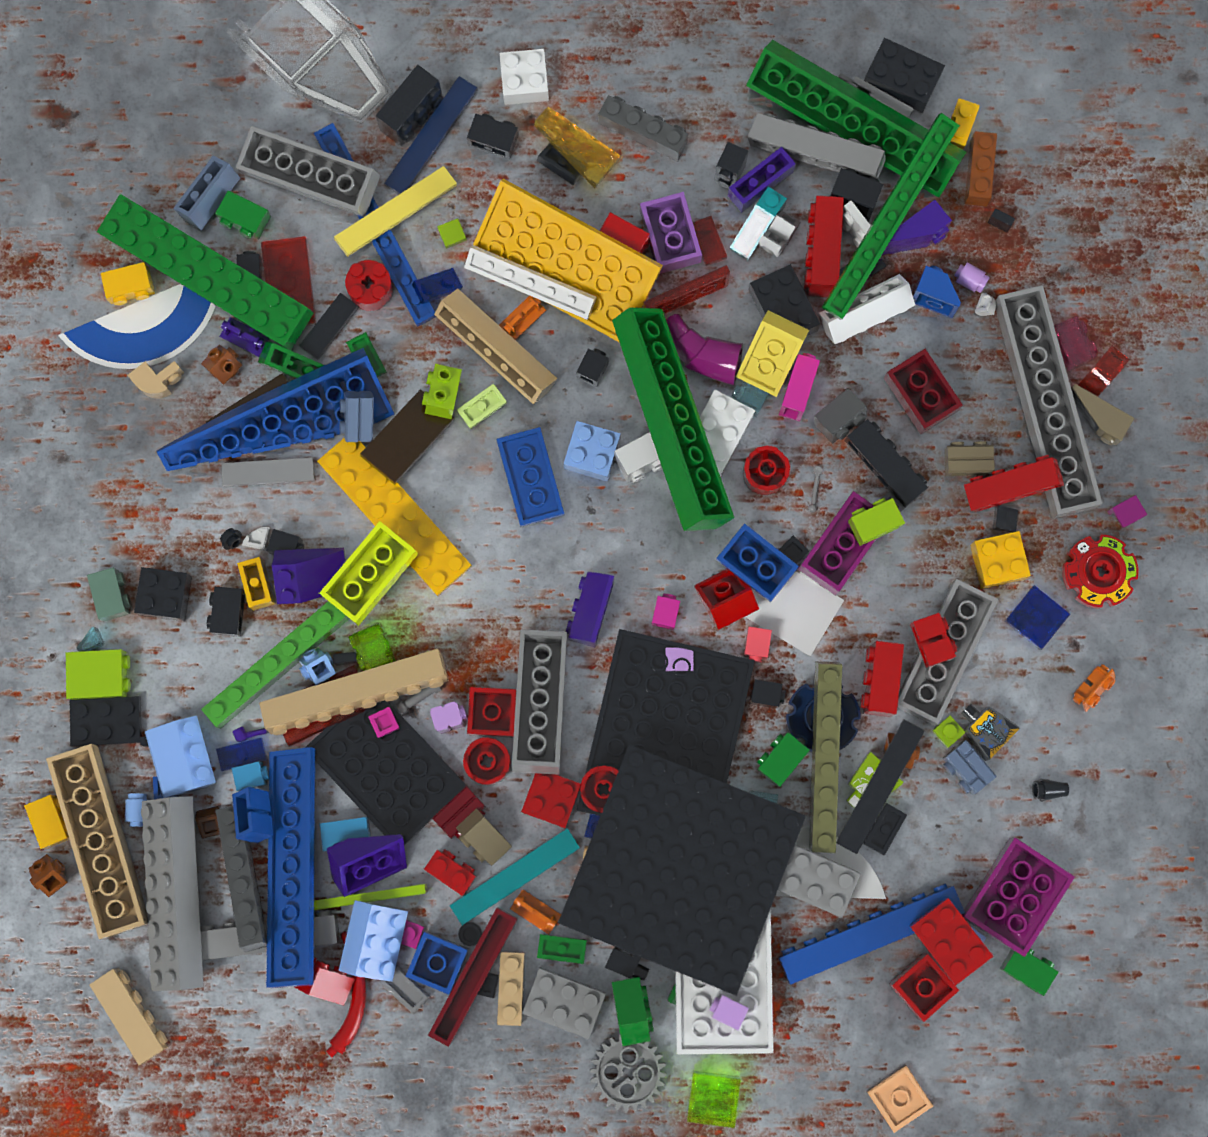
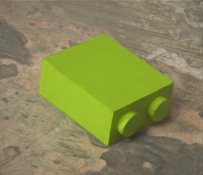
M119 649L65 652L66 699L127 697V692L131 690L130 678H127V669L130 668V657L126 655V651Z

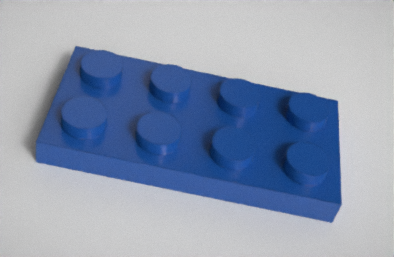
M538 427L496 439L520 527L565 515L541 428Z

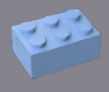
M355 900L339 971L358 977L392 982L408 911Z

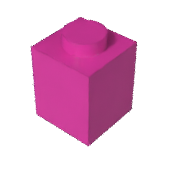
M663 593L662 597H657L652 626L674 630L680 600H676V596Z

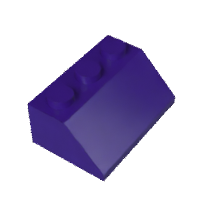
M587 572L586 577H581L578 587L579 590H582L580 599L575 598L572 611L576 613L573 621H568L565 631L569 634L568 640L595 648L614 585L613 575Z

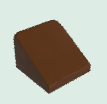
M219 806L196 812L195 819L202 839L220 835L216 810L220 809Z

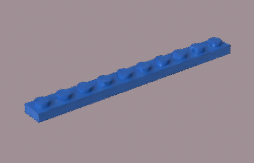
M334 123L314 132L324 152L354 162ZM373 197L366 216L379 208ZM391 229L374 239L372 243L417 327L435 318V311Z

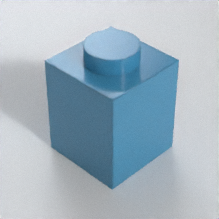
M262 762L232 768L236 791H241L247 787L258 788L268 785V767L263 766Z

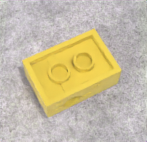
M768 310L746 353L736 378L777 397L809 330Z

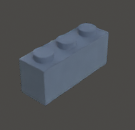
M213 155L173 209L186 223L202 230L220 206L227 191H231L240 177L229 163Z

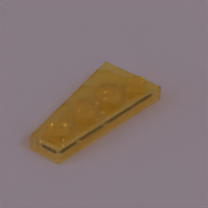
M549 107L535 120L534 126L594 189L620 159L621 155Z

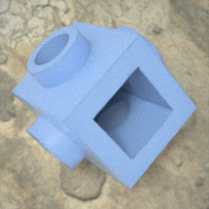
M319 648L308 650L299 659L302 665L299 670L304 679H310L315 685L327 681L336 674L332 667L334 664L333 659L328 652L324 653Z

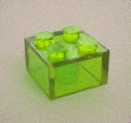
M692 1070L686 1115L687 1122L735 1128L741 1080L739 1076Z

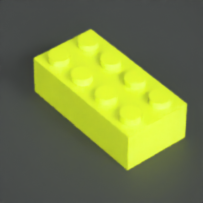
M379 521L319 594L359 626L417 557L418 553Z

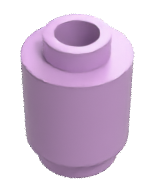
M968 262L965 266L960 264L954 275L958 278L956 283L979 293L982 292L990 278L985 275L986 272Z

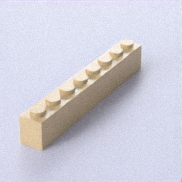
M438 649L259 702L265 729L270 734L281 735L294 727L305 728L314 721L324 722L330 720L334 715L351 714L357 708H371L377 702L384 700L387 702L394 701L401 695H414L427 687L437 688L442 686L444 682L449 681L443 656Z

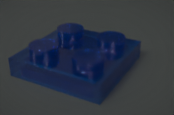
M1034 585L1004 622L1039 650H1042L1070 616V613Z

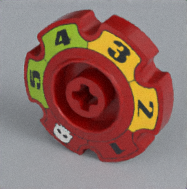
M1101 534L1098 536L1097 541L1088 536L1072 546L1067 553L1071 558V562L1063 564L1062 575L1067 590L1074 589L1076 591L1075 600L1087 607L1100 609L1103 607L1104 602L1113 607L1130 596L1134 590L1130 586V581L1138 579L1139 570L1135 555L1133 553H1125L1124 547L1126 544L1123 541L1110 535ZM1099 567L1102 568L1101 572L1104 573L1102 576H1099V571L1096 570Z

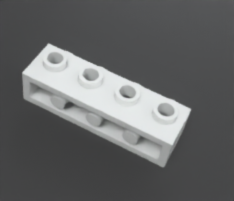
M898 274L859 293L842 320H839L826 310L820 312L819 315L825 334L834 344L846 341L851 336L866 331L878 323L885 322L899 313L907 311L915 306L910 284Z

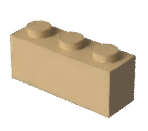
M500 952L497 1025H522L525 952Z

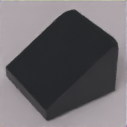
M997 505L994 511L993 530L1016 532L1018 510Z

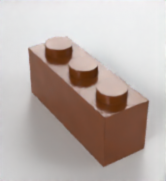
M975 131L970 140L964 203L966 205L987 207L991 200L997 133Z

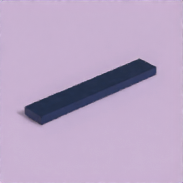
M460 76L456 79L385 181L386 187L397 194H401L412 186L478 91L476 86Z

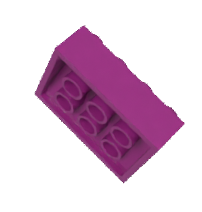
M1011 837L965 907V913L961 915L966 921L1025 957L1075 876L1022 841Z

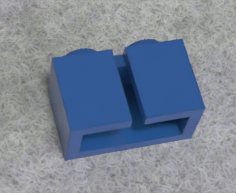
M247 787L232 794L236 839L259 843L272 837V816L268 815L271 812L269 791Z

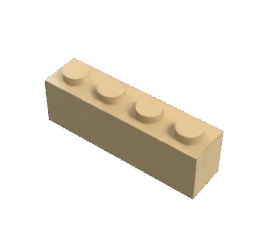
M114 968L89 984L138 1065H142L168 1048L166 1045L167 1038L161 1030L156 1029L153 1024L155 1019L149 1010L145 1011L141 1004L143 1000L138 991L132 990L128 983L130 978L123 969L120 971L119 968Z

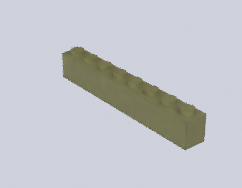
M815 661L809 848L812 852L836 853L842 664L839 662Z

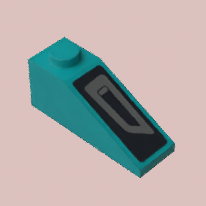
M768 186L731 244L730 249L746 260H749L760 243L758 242L761 236L768 231L776 215L785 208L787 198Z

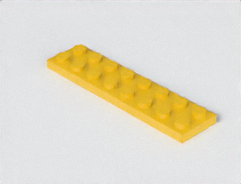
M343 438L317 462L374 526L381 521L417 551L418 555L410 566L437 596L441 595L467 572L472 565L398 483L394 485L360 456V453L366 448L362 442H346L345 438Z

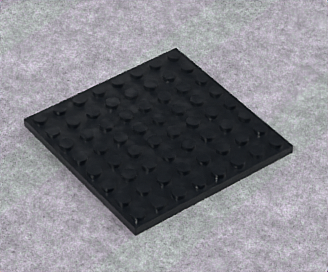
M629 745L558 924L737 996L806 815Z

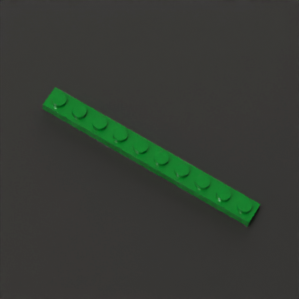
M943 113L938 114L821 307L839 320L845 317L959 128V124Z

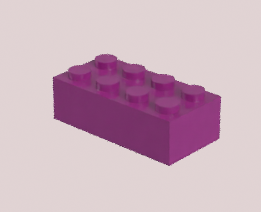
M854 491L847 498L798 568L799 571L835 596L840 592L876 540L874 539L860 546L848 523V520L853 517L852 512L863 507L865 510L874 507L872 503Z

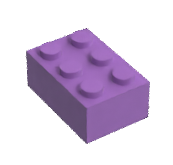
M684 192L640 203L645 231L650 234L649 246L653 260L663 265L659 274L701 263L702 253Z

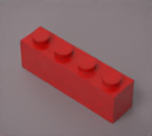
M1045 455L1036 458V462L1027 465V462L1013 465L1014 469L1006 472L1005 469L991 472L992 476L987 478L977 476L969 479L970 483L964 484L971 511H983L997 505L999 506L1064 486L1057 459Z

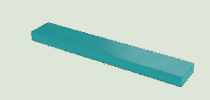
M567 828L449 906L461 925H464L580 849Z

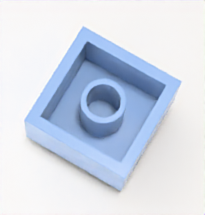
M576 421L564 460V469L608 482L614 462V451L618 449L621 433Z

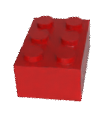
M875 641L866 649L865 662H869L868 669L864 671L862 682L863 685H866V691L861 695L860 708H864L863 714L892 717L897 714L904 644Z
M948 897L909 925L955 986L994 957Z

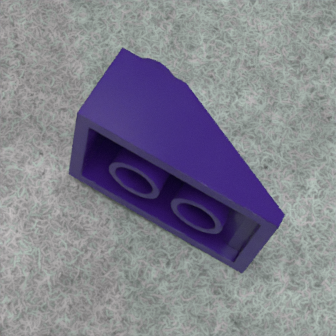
M933 200L898 227L882 255L925 248L932 243L937 245L946 237L945 234L949 231L948 227L952 220L937 201Z
M344 547L275 550L272 571L277 604L303 603L323 597L319 593L346 562Z
M401 834L348 838L327 848L332 880L344 897L407 868L404 840Z

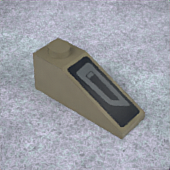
M1074 384L1071 390L1075 404L1094 432L1108 445L1119 444L1135 418Z

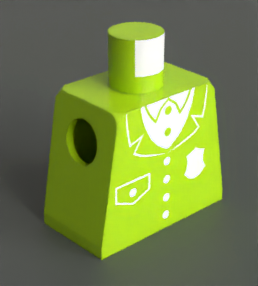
M869 752L864 757L848 782V785L854 792L846 801L853 808H855L880 762L872 752ZM900 778L891 793L904 783Z

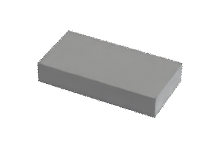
M396 964L393 981L381 980L380 983L414 1015L430 996L415 981L405 977L406 973Z

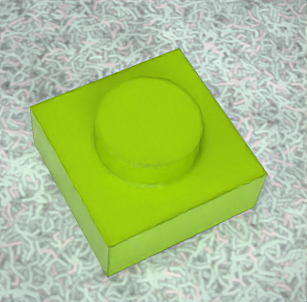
M951 715L932 730L946 748H949L966 733Z

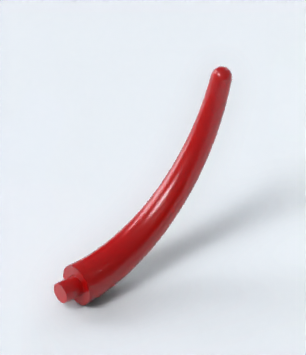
M343 931L341 933V939L344 945L347 936V931ZM352 975L355 980L352 985L349 1011L341 1028L329 1041L331 1046L326 1050L332 1058L338 1052L343 1054L358 1032L366 1002L365 977Z

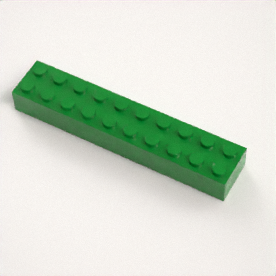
M774 40L763 49L746 84L747 87L826 133L833 132L839 135L840 138L847 140L853 138L867 146L877 145L885 151L886 158L883 166L900 176L928 132V129ZM950 142L922 188L939 198L960 165L966 151Z
M122 194L118 196L97 230V233L286 349L292 350L314 314L303 304Z
M629 307L614 318L612 322L684 531L717 529L735 517L663 310Z

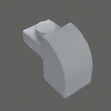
M781 211L776 215L768 231L761 236L758 242L760 243L759 246L779 257L801 222Z

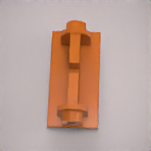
M529 295L499 326L516 340L546 309L541 305L539 299Z
M1104 664L1100 667L1097 666L1087 678L1093 685L1089 686L1083 682L1074 692L1073 701L1079 705L1082 702L1085 712L1090 707L1094 708L1099 703L1101 694L1105 690H1110L1116 681L1114 670L1111 669L1109 671L1108 667Z
M523 889L510 908L548 935L561 916L560 913Z

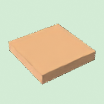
M906 1065L866 1091L894 1133L933 1107Z

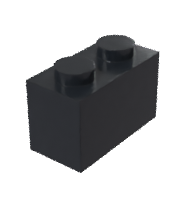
M475 114L467 135L468 146L510 159L519 136L518 127H515V124L509 121L500 122L494 120V117L488 114Z
M727 142L715 172L714 180L720 186L729 188L740 179L746 166L748 150Z
M214 586V592H211L209 597V605L212 606V612L207 617V629H210L209 632L211 634L241 637L246 596L243 589Z

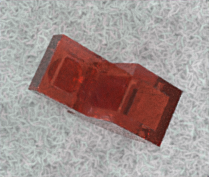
M1111 345L1078 386L1098 397L1130 359Z

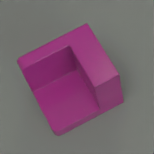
M1136 495L1107 511L1109 515L1114 513L1123 528L1148 515Z

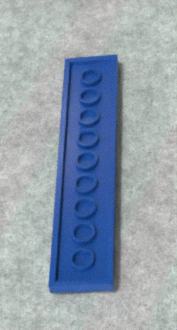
M307 747L269 752V796L271 806L269 815L272 816L273 836L268 838L266 988L313 985L315 749Z

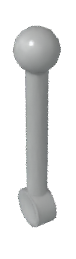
M816 466L813 470L815 480L811 504L808 506V510L811 513L817 511L815 504L819 477L823 472L821 466Z

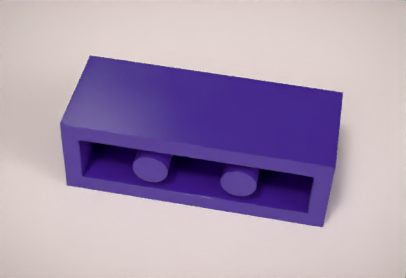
M780 147L731 185L727 196L742 213L761 198L768 186L773 189L794 172L796 163Z

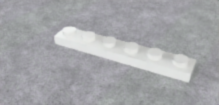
M475 245L470 247L464 268L584 319L590 318L596 296Z

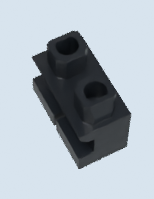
M613 948L605 965V968L627 978L640 977V980L644 981L650 970L639 964L641 957L637 955L630 956L617 948Z

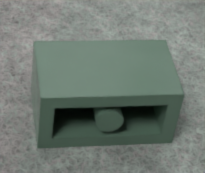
M113 567L87 575L99 620L104 622L130 614L129 608L132 605L129 595L124 592L123 586L126 585V581L122 572L119 573V570Z

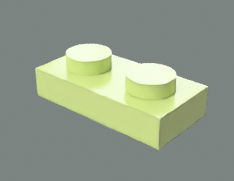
M492 384L458 408L457 412L471 430L506 405L507 401L496 386Z

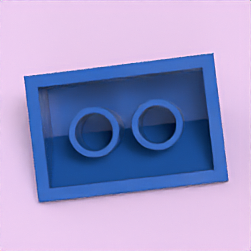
M745 523L716 558L718 562L769 602L776 597L799 567Z

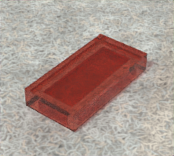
M712 216L693 222L705 265L708 266L727 259V254Z

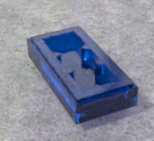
M263 738L216 749L221 772L246 764L267 761Z

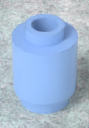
M129 793L128 799H125V822H129V827H143L141 809L142 801H147V794Z

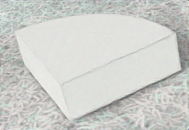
M982 292L975 313L979 316L994 315L996 309L995 299L989 294Z
M260 527L252 531L245 537L242 546L266 551L270 528Z

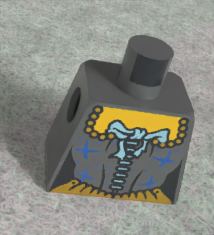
M969 704L961 712L970 722L964 729L965 734L985 761L990 760L1020 729L1012 721L989 706L979 712L972 704Z

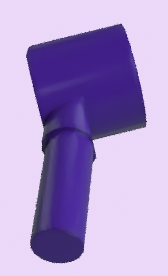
M240 727L232 733L237 742H244L253 736L267 734V731L263 728L246 733L244 727Z

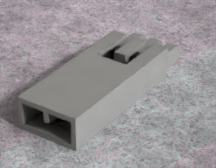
M841 73L838 78L907 118L911 116L913 108L855 76L854 79H851Z

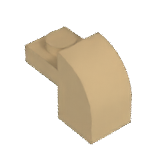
M145 361L127 376L143 394L151 398L160 399L172 394L167 386L176 384L182 378L181 375L184 372L173 361L156 374Z

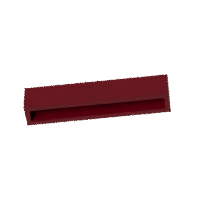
M499 907L496 908L428 1034L429 1037L447 1047L451 1045L519 918Z

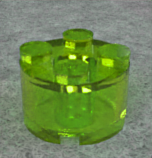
M376 623L348 636L353 649L358 654L356 659L363 671L396 661L388 639L382 635L384 631L380 623Z

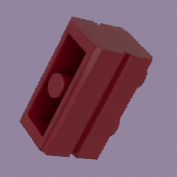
M466 786L432 819L451 839L455 836L459 839L461 834L456 827L476 808L484 816L486 813L483 810L486 806Z

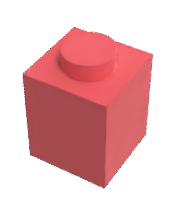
M748 627L744 656L758 663H762V659L766 660L769 654L772 630Z

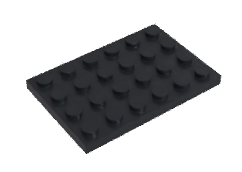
M385 700L377 702L371 708L361 707L354 709V712L351 714H340L305 747L315 749V761L383 835L401 834L404 846L467 786L401 714ZM390 707L400 729L378 738L368 716Z

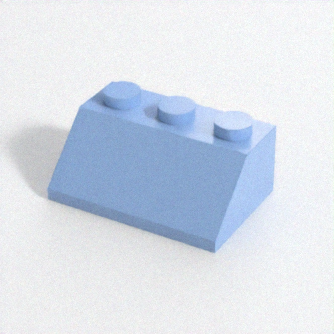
M197 716L176 720L145 731L163 798L204 789L216 783Z

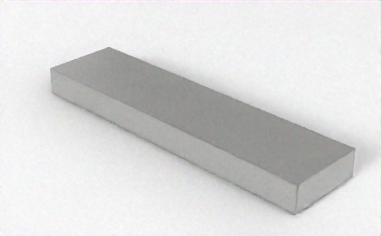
M313 457L222 463L223 487L315 481Z

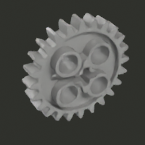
M620 1034L619 1041L617 1042L614 1038L610 1037L611 1045L608 1046L603 1042L602 1047L604 1051H595L599 1059L591 1060L593 1064L597 1065L596 1068L590 1069L591 1073L596 1074L595 1077L590 1079V1082L598 1083L593 1090L594 1092L601 1090L602 1093L599 1096V1100L607 1097L606 1106L608 1107L614 1102L616 1111H618L621 1105L624 1106L625 1113L628 1112L629 1106H632L634 1111L637 1112L638 1104H641L646 1109L645 1101L648 1099L654 1103L653 1093L661 1095L657 1087L665 1086V1083L660 1078L666 1077L667 1074L660 1071V1069L664 1068L666 1064L658 1062L663 1055H655L654 1052L657 1046L649 1048L650 1042L623 1046ZM627 1049H631L636 1053L635 1059L631 1062L625 1061L622 1057L623 1052ZM643 1057L645 1059L644 1062L632 1071V1078L626 1076L615 1088L612 1087V1084L623 1076V1068L630 1069L640 1058ZM610 1065L615 1066L618 1069L617 1076L614 1078L607 1077L604 1072L606 1067ZM643 1067L649 1068L652 1072L651 1077L647 1080H643L638 1076V1071ZM631 1084L634 1087V1092L630 1096L623 1095L620 1091L622 1085Z

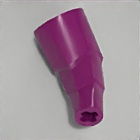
M679 314L671 315L666 319L678 356L685 363V368L720 382L735 385L736 375L742 358L743 343L709 336L703 337L693 328H689Z

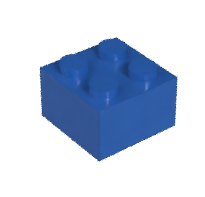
M425 931L405 977L450 995L469 949Z

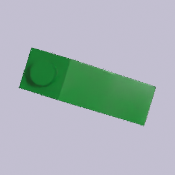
M265 342L257 362L293 378H298L324 366L319 362L272 342Z

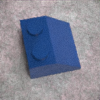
M925 266L913 293L915 305L953 318L961 302L948 274L944 273L937 266Z

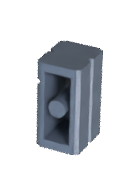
M345 391L344 399H340V413H344V421H340L339 430L340 434H344L346 442H371L373 440L374 397L370 391Z
M967 740L961 742L942 758L945 761V764H943L944 768L950 775L955 774L960 779L958 784L967 794L969 792L972 795L978 793L997 777Z

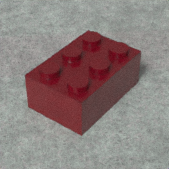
M926 348L889 370L884 376V380L920 434L952 416L963 406Z

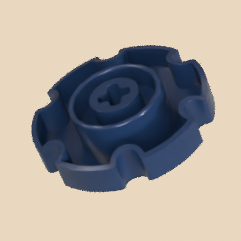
M804 684L790 698L788 705L792 707L793 712L786 714L785 720L788 732L796 739H802L804 746L812 753L814 688ZM842 689L839 750L845 748L855 738L858 729L854 727L853 723L855 720L861 719L859 704L852 693L849 695L843 694Z

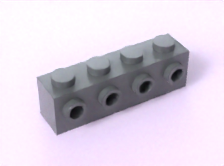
M608 95L598 113V124L677 162L688 143L689 133L683 127L678 125L672 126L666 123V120L660 116L654 115L653 117L639 106L632 107L618 96L612 97Z

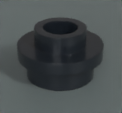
M233 528L227 529L220 537L222 547L226 550L238 547L241 543L242 533Z

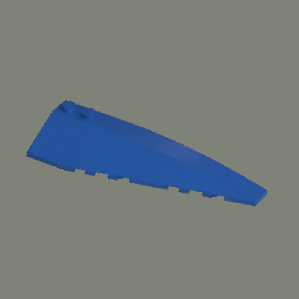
M361 348L236 407L156 450L166 471L196 466L198 463L216 462L218 459L227 457L235 458L240 457L242 454H255L289 447L291 444L301 442L304 444L311 442V440L334 438L335 435H340L339 423L344 421V413H340V399H344L345 391L372 392L374 397L373 424L395 414L364 348Z

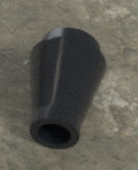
M1040 778L1038 781L1033 782V797L1041 802L1059 797H1067L1069 795L1068 783Z

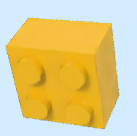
M1020 531L976 540L970 545L981 589L1025 580L1031 576Z

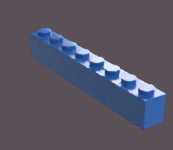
M946 883L933 888L934 893L927 896L924 892L911 897L912 902L904 905L903 901L891 905V910L882 913L879 910L869 914V919L864 922H860V919L854 920L846 924L847 929L839 931L838 928L826 932L825 938L817 940L816 937L804 941L803 947L795 949V946H791L782 950L783 955L779 956L778 959L788 983L791 985L915 934L909 925L946 897L950 899L960 914L965 913L955 887H947Z

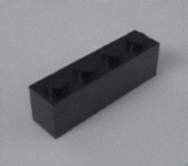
M867 419L846 437L845 442L886 489L891 491L906 508L927 490V481L920 473L916 474L912 470V464L905 456L901 457L897 453L895 444L890 439L886 440L881 435L880 427L875 422L871 423Z

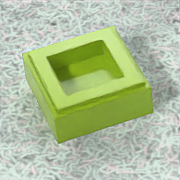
M458 218L437 226L446 249L467 241Z

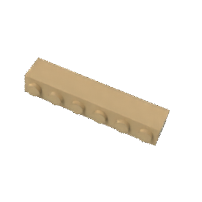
M457 289L441 300L434 315L532 404H535L549 393L558 378L465 294Z

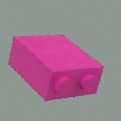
M808 353L797 355L779 411L780 416L801 421L820 362L814 355Z

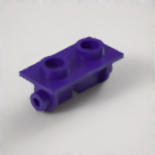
M231 317L228 322L224 320L221 325L223 331L219 337L260 357L265 342L269 340L268 337Z

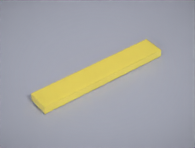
M443 166L334 236V240L348 257L455 188L457 183Z

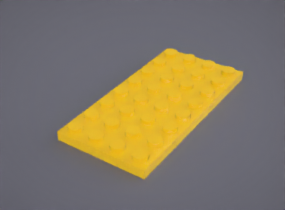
M505 179L500 180L473 245L596 296L597 298L589 319H584L561 308L554 307L617 342L619 340L612 320L629 307L643 308L663 267L662 264Z

